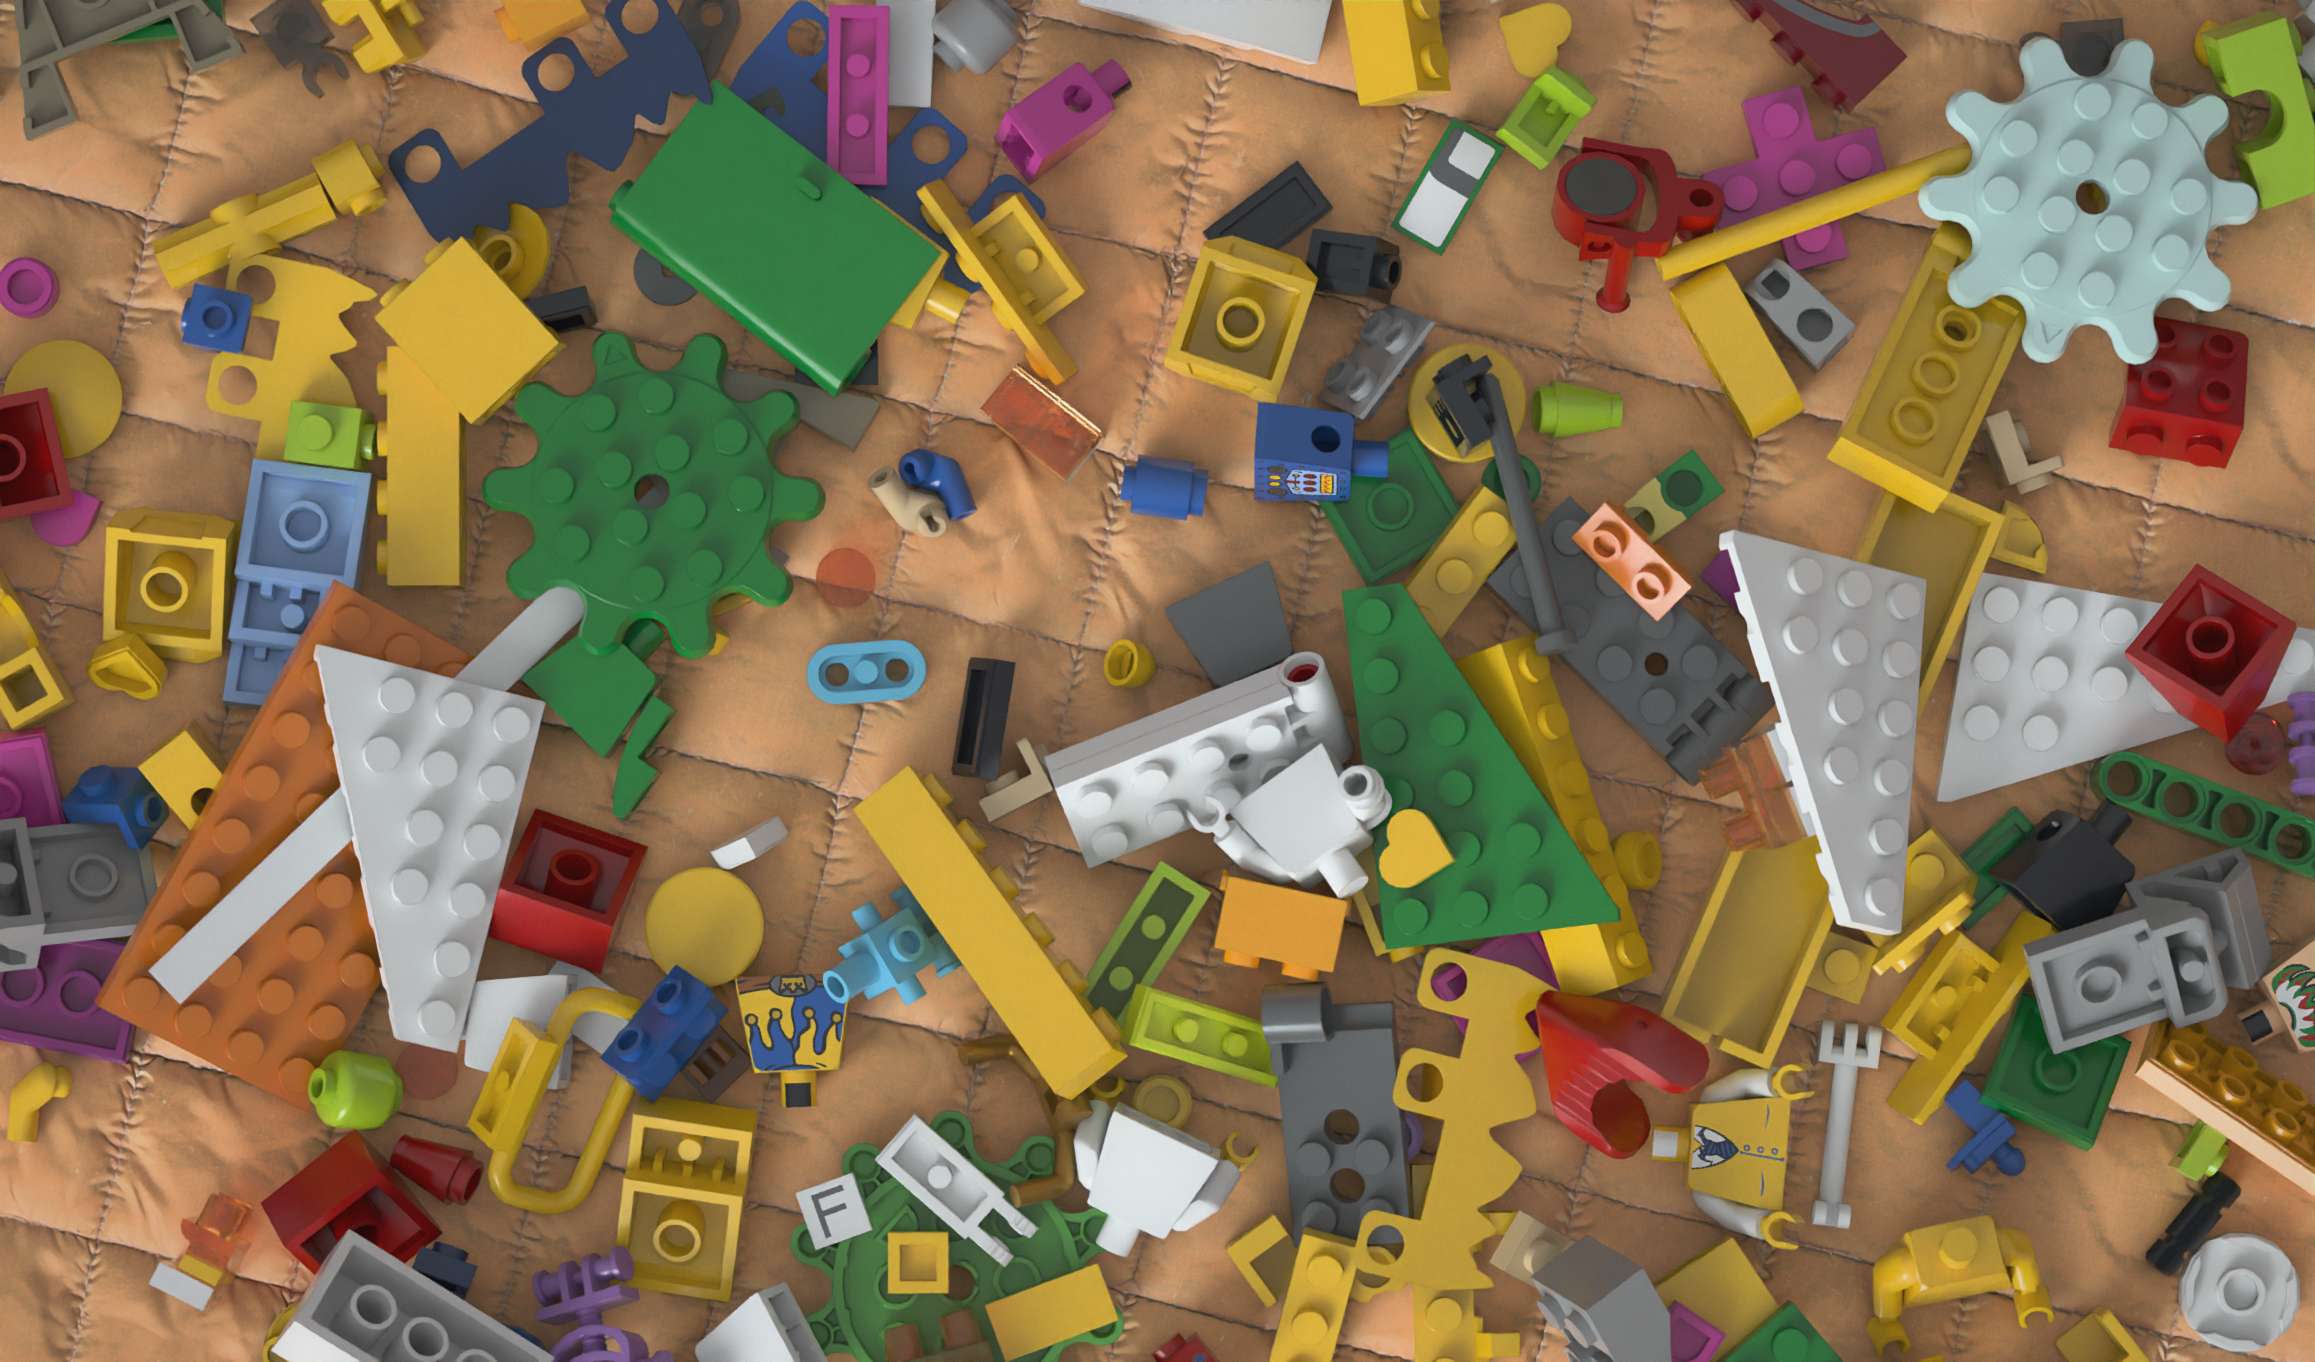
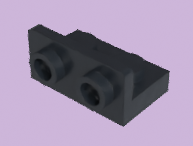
M1467 353L1438 370V374L1432 378L1435 386L1425 398L1461 459L1481 449L1494 436L1489 429V425L1494 423L1495 419L1487 403L1478 391L1469 395L1466 390L1468 386L1485 376L1493 366L1487 355L1473 362Z

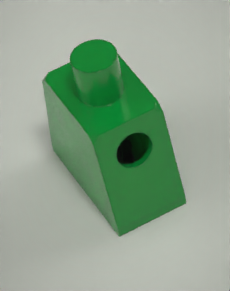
M651 618L639 619L629 626L621 645L616 651L606 656H595L583 648L577 635L526 672L521 679L603 758L609 759L622 743L663 681L645 661L669 636Z

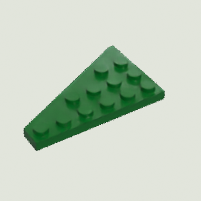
M1403 583L1342 591L1363 765L1375 769L1383 778L1384 788L1387 789L1392 799V807L1388 817L1371 829L1374 836L1373 850L1386 950L1622 921L1619 906L1615 904L1593 871V867L1583 852L1580 851L1560 817L1518 758V754L1508 739L1504 737L1494 722V718L1468 679L1464 677L1444 647V643L1434 628L1430 626L1420 611V607ZM1405 809H1415L1426 813L1432 819L1456 861L1415 886L1409 888L1395 887L1386 882L1379 870L1381 854L1390 845L1387 838V826L1390 819L1397 812Z

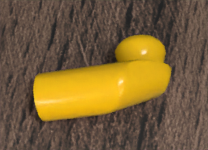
M51 1062L37 1064L13 1086L10 1094L7 1140L38 1141L40 1107L53 1096L66 1097L72 1089L73 1078L71 1071L63 1065L54 1067Z

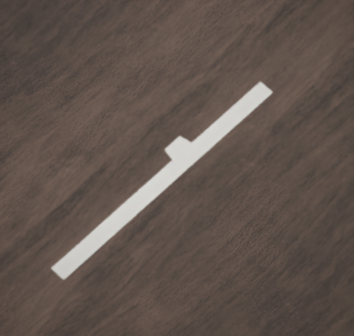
M654 486L638 503L643 507L652 509L662 506L667 500ZM557 587L547 591L526 608L453 679L506 692L583 618L584 604L582 598L577 592L565 587ZM341 787L148 970L179 1004L188 998L352 840L351 836H354L346 796L342 794Z

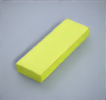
M1138 983L1136 984L1122 1029L1124 1035L1119 1039L1120 1042L1276 1088L1278 1075H1272L1270 1045L1265 1040L1262 1021Z

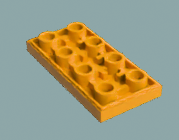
M2169 1017L2151 1023L2135 1075L2315 1197V1105L2308 1100L2305 1092L2292 1081L2286 1079L2278 1080L2258 1067L2255 1058L2245 1049L2236 1045L2227 1046L2208 1032L2206 1025L2202 1021L2179 1029L2174 1027Z

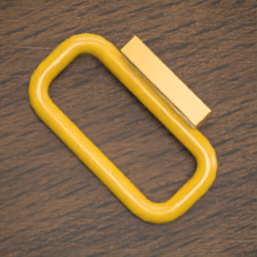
M586 987L572 992L559 1003L545 1031L541 1030L534 1022L516 1017L512 1018L467 1124L471 1131L490 1149L494 1150L487 1173L490 1188L500 1201L515 1208L543 1215H560L573 1210L586 1199L596 1182L635 1091L617 1073L572 1178L566 1186L557 1191H546L519 1184L512 1177L513 1165L576 1020L586 1012L598 1011L630 1021L644 1002L633 996L609 989Z

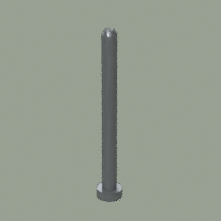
M1493 373L1485 374V376L1477 380L1476 389L1487 403L1495 419V422L1489 425V429L1494 435L1490 442L1542 636L1534 640L1538 656L1562 653L1579 645L1575 629H1565L1499 379Z

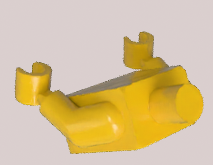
M1992 1215L1972 1217L1914 1229L1905 1233L1887 1250L1886 1255L1878 1258L1873 1268V1313L1876 1316L1868 1322L1866 1329L1877 1356L1883 1358V1347L1896 1340L1902 1354L1909 1351L1911 1342L1899 1317L1903 1310L2011 1288L2012 1286L2016 1289L2013 1293V1299L2021 1327L2028 1328L2026 1316L2034 1311L2045 1312L2048 1322H2053L2054 1312L2049 1290L2046 1285L2041 1283L2042 1277L2029 1236L2017 1228H1998Z

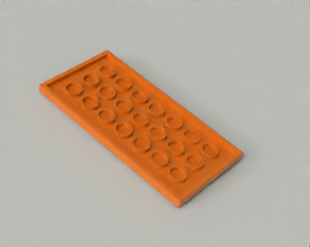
M335 579L332 581L94 1000L98 1007L306 1112L312 1104L308 1094V1085L313 1071L320 1067L328 1055L336 1050L343 1049L382 980L379 969L381 962L374 929L370 926L360 879L362 872L359 859L355 855L352 840L181 1004L148 970L341 787L333 752L334 740L332 730L327 723L324 709L326 702L317 661H314L313 657L316 644L449 678H454L475 658L470 653ZM519 680L506 691L539 701L541 699L528 685Z

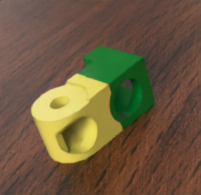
M1691 449L1637 491L1638 494L1623 504L1626 507L1624 511L1649 534L1647 539L1654 543L1719 497L1725 490L1695 451Z

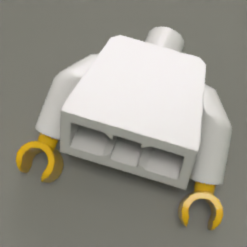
M1119 1075L1116 1089L1112 1092L1100 1091L1096 1087V1082L1087 1088L1086 1095L1089 1098L1094 1113L1090 1118L1079 1123L1074 1137L1078 1179L1084 1187L1090 1190L1087 1203L1108 1214L1096 1239V1243L1109 1252L1122 1257H1128L1141 1230L1164 1239L1171 1229L1187 1231L1218 1212L1240 1179V1171L1245 1170L1259 1156L1260 1147L1256 1144L1247 1155V1158H1241L1232 1149V1142L1239 1135V1131L1232 1132L1218 1149L1119 1102L1124 1088V1079Z

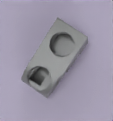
M1774 257L1741 290L1751 307L1775 327L1774 330L1800 354L1799 358L1816 374L1854 337L1856 325L1780 258Z

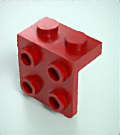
M2154 316V326L2159 340L2157 352L2152 359L2143 364L2133 365L2126 363L2124 394L2110 427L2108 447L2131 451L2142 456L2152 455L2189 462L2200 467L2211 466L2226 469L2244 428L2249 340L2245 334L2239 331Z

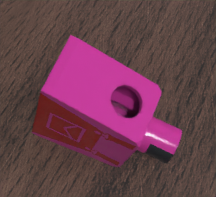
M1113 59L1108 60L1091 74L1083 64L1077 62L1009 109L1002 119L994 140L1026 182L1031 185L1107 126L1115 111L1113 101L1132 88L1131 81L1123 68ZM1067 106L1074 107L1078 112L1070 110Z

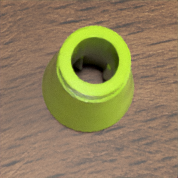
M1551 380L1548 386H1536L1532 398L1533 429L1535 433H1547L1549 439L1603 431L1608 428L1619 429L1621 426L1623 403L1620 393H1609L1604 390Z

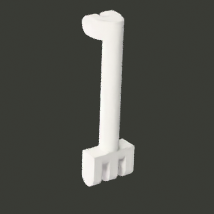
M1822 1019L1819 1028L1816 1061L1835 1064L1818 1200L1813 1201L1811 1224L1848 1229L1851 1220V1205L1842 1203L1858 1066L1878 1069L1882 1027L1869 1025L1865 1037V1049L1856 1048L1858 1024L1845 1022L1842 1045L1838 1046L1832 1045L1835 1035L1834 1021Z

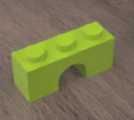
M2267 10L2202 32L2201 35L2216 89L2231 97L2253 90H2262L2269 101L2270 115L2264 129L2257 136L2232 145L2241 181L2251 185L2257 192L2259 208L2266 210L2315 193V124L2312 113H2315V91L2308 78L2302 79L2297 57L2303 54V46L2295 24L2292 21L2287 22L2286 17Z

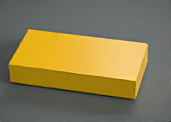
M1098 1262L985 1304L1005 1362L1119 1320Z

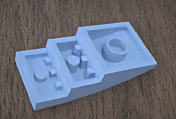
M253 459L234 573L238 580L228 636L231 641V649L222 698L226 706L260 710L334 579L361 593L371 504L372 473Z

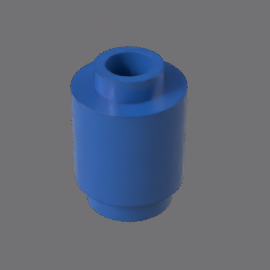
M1138 454L1137 466L1125 465L1120 500L1132 501L1130 512L1132 514L1187 521L1188 515L1202 517L1209 470L1194 468L1195 462Z

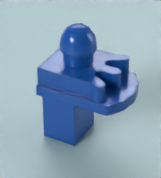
M1965 1079L1944 1099V1103L1975 1136L1950 1159L1946 1167L1951 1172H1954L1963 1165L1972 1175L1991 1158L1998 1165L1997 1169L2007 1176H2018L2024 1171L2026 1160L2019 1148L2015 1149L2008 1142L2016 1135L2017 1130L1997 1110L1979 1103L1978 1100L1981 1093Z

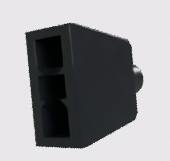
M2107 799L2102 801L2087 821L2074 814L2056 809L2046 815L1987 871V874L2029 913L2051 923L2060 932L2112 916L2126 892L2124 883L2131 882L2135 876V866L2114 847L2133 820L2124 810Z

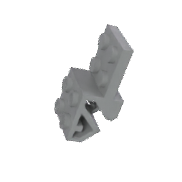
M25 817L0 820V972L37 968L40 949L44 945L131 936L158 889L149 843L144 849H130L118 823H69L27 828Z
M2240 846L2124 883L2130 910L2022 945L2046 1037L2054 1055L2168 1017L2171 1019L2174 1027L2179 1029L2219 1016L2229 1002L2226 986L2250 990L2255 982L2262 977L2274 961L2251 866Z

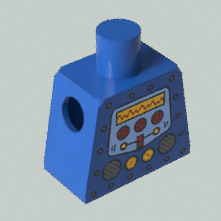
M1258 402L1254 452L1255 500H1348L1351 496L1352 476L1388 477L1390 442L1354 440L1355 416L1350 413Z

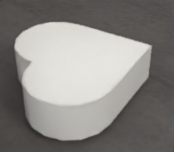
M775 815L719 844L710 853L718 868L726 871L759 857L785 840L789 832L780 815Z

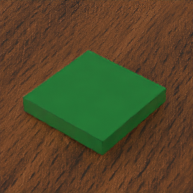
M1411 425L1384 441L1390 442L1387 478L1352 476L1350 499L1345 501H1317L1367 587L1379 584L1424 557L1461 509L1422 442L1414 433Z
M2023 992L2016 1000L1978 1102L2088 1152L2095 1144L2132 1042L2118 1035H2113L2054 1055L2046 1037L2037 999Z

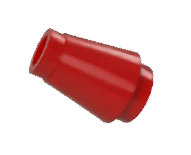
M404 1134L398 1140L390 1158V1167L400 1171L401 1174L447 1206L453 1202L465 1206L473 1197L484 1170V1163L474 1158L472 1150L417 1137L413 1138L407 1134Z

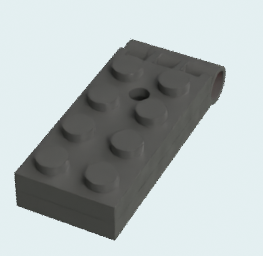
M1569 496L1538 527L1565 629H1575L1579 643L1577 647L1555 655L1684 781L1694 788L1776 705L1774 696L1678 601L1657 622L1571 539L1591 516ZM1518 548L1485 581L1484 585L1533 633L1537 632L1540 637L1542 633ZM1657 654L1664 659L1666 669L1662 675L1653 676L1645 669V659L1648 655Z

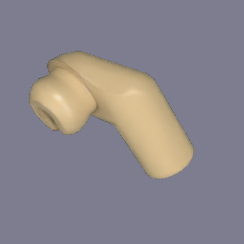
M890 466L882 467L872 474L868 485L898 525L908 530L920 532L928 538L940 537L947 531L949 517L945 504L938 497L908 488Z

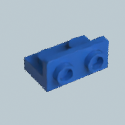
M675 965L664 980L655 987L651 996L628 1024L619 1031L600 1059L639 1094L654 1103L727 1014L729 1009L713 996V991L706 984L678 965Z

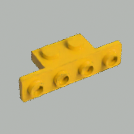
M939 178L927 183L917 190L916 194L923 203L920 206L923 217L937 233H945L958 251L955 254V258L963 273L973 282L977 283L979 281L993 300L990 302V307L997 320L1007 330H1015L1028 349L1025 351V355L1033 370L1041 378H1049L1055 386H1058L1079 372L1076 364L1045 322L1091 288L1022 192L1015 194L977 224H974L942 179Z
M2026 910L2022 911L1991 955L1987 954L1955 929L1941 937L1880 1022L1883 1027L1919 1054L1888 1097L1886 1103L1891 1108L1916 1124L1923 1125L1931 1113L1935 1112L1942 1105L1946 1092L1964 1067L1977 1056L1981 1043L1999 1018L2012 1007L2017 993L2029 978L2030 973L2022 945L2060 933L2056 927Z

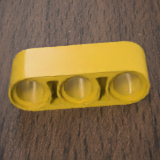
M1723 261L1710 265L1668 289L1670 299L1736 418L1751 439L1759 437L1805 411L1804 403L1795 384L1738 283Z

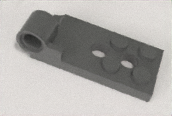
M1326 981L1265 985L1261 997V1019L1265 1040L1270 1045L1272 1075H1278L1294 1248L1299 1247L1304 1227L1357 1240L1363 1217L1373 1210L1414 1219L1405 1112L1393 1100V1089L1400 1065L1394 1001L1333 1004L1331 991ZM1345 1109L1356 1116L1359 1122V1133L1356 1138L1344 1140L1333 1134L1329 1126V1116L1332 1111ZM1343 1168L1357 1171L1365 1183L1363 1196L1351 1199L1341 1195L1335 1187L1334 1178L1336 1172ZM1382 1225L1371 1232L1367 1244L1404 1243V1240L1398 1229L1390 1225Z

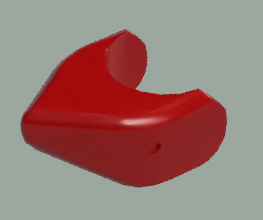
M1553 990L1545 991L1537 1000L1535 1012L1548 1088L1555 1114L1563 1125L1574 1134L1611 1158L1626 1159L1634 1156L1645 1144L1651 1129L1649 1116L1642 1099L1628 1087L1625 1080L1631 1083L1648 1081L1653 1086L1669 1093L1685 1094L1693 1091L1704 1079L1708 1071L1710 1060L1704 1044L1650 1010L1622 1001Z

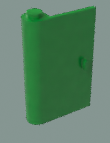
M714 78L709 85L712 93V105L704 104L698 99L634 183L630 179L626 180L612 196L608 204V208L614 212L610 219V225L833 397H838L860 373L871 355L869 348L942 253Z

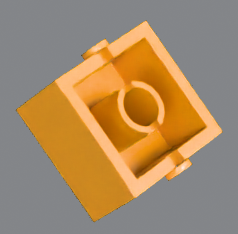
M1223 869L1219 890L1224 891L1213 942L1214 948L1224 950L1223 962L1259 969L1261 958L1283 962L1281 974L1318 982L1320 970L1333 973L1344 918L1350 916L1353 896L1347 897L1346 901L1231 877L1228 876L1229 870Z

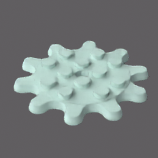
M2043 36L2029 40L2023 46L2019 55L2020 67L2024 75V87L2021 94L2015 100L2008 103H1998L1974 89L1957 91L1949 99L1946 105L1947 120L1969 142L1972 151L1971 161L1968 167L1960 174L1933 176L1925 181L1919 189L1918 202L1925 215L1935 220L1958 222L1968 230L1972 238L1970 256L1964 263L1956 267L1948 278L1947 291L1951 299L1957 305L1964 308H1975L1998 295H2008L2017 299L2026 313V326L2022 335V346L2028 357L2038 363H2049L2057 360L2063 355L2072 332L2079 326L2091 324L2101 327L2108 333L2117 355L2123 361L2133 365L2143 364L2152 359L2159 346L2158 334L2154 326V314L2162 301L2169 298H2181L2202 311L2213 312L2223 308L2229 302L2232 295V284L2229 277L2208 258L2206 251L2207 239L2210 233L2217 227L2241 225L2253 219L2258 211L2259 198L2257 192L2248 183L2218 178L2210 172L2206 165L2205 152L2207 145L2227 127L2230 120L2229 108L2220 96L2212 93H2202L2180 106H2169L2161 102L2154 95L2151 87V76L2156 60L2154 51L2148 43L2141 39L2130 38L2120 42L2111 53L2109 64L2105 70L2098 75L2090 77L2079 75L2071 70L2066 62L2063 50L2053 39ZM2092 182L2097 183L2096 186L2104 193L2105 203L2107 204L2102 213L2094 215L2081 210L2076 201V191L2079 185L2091 184Z

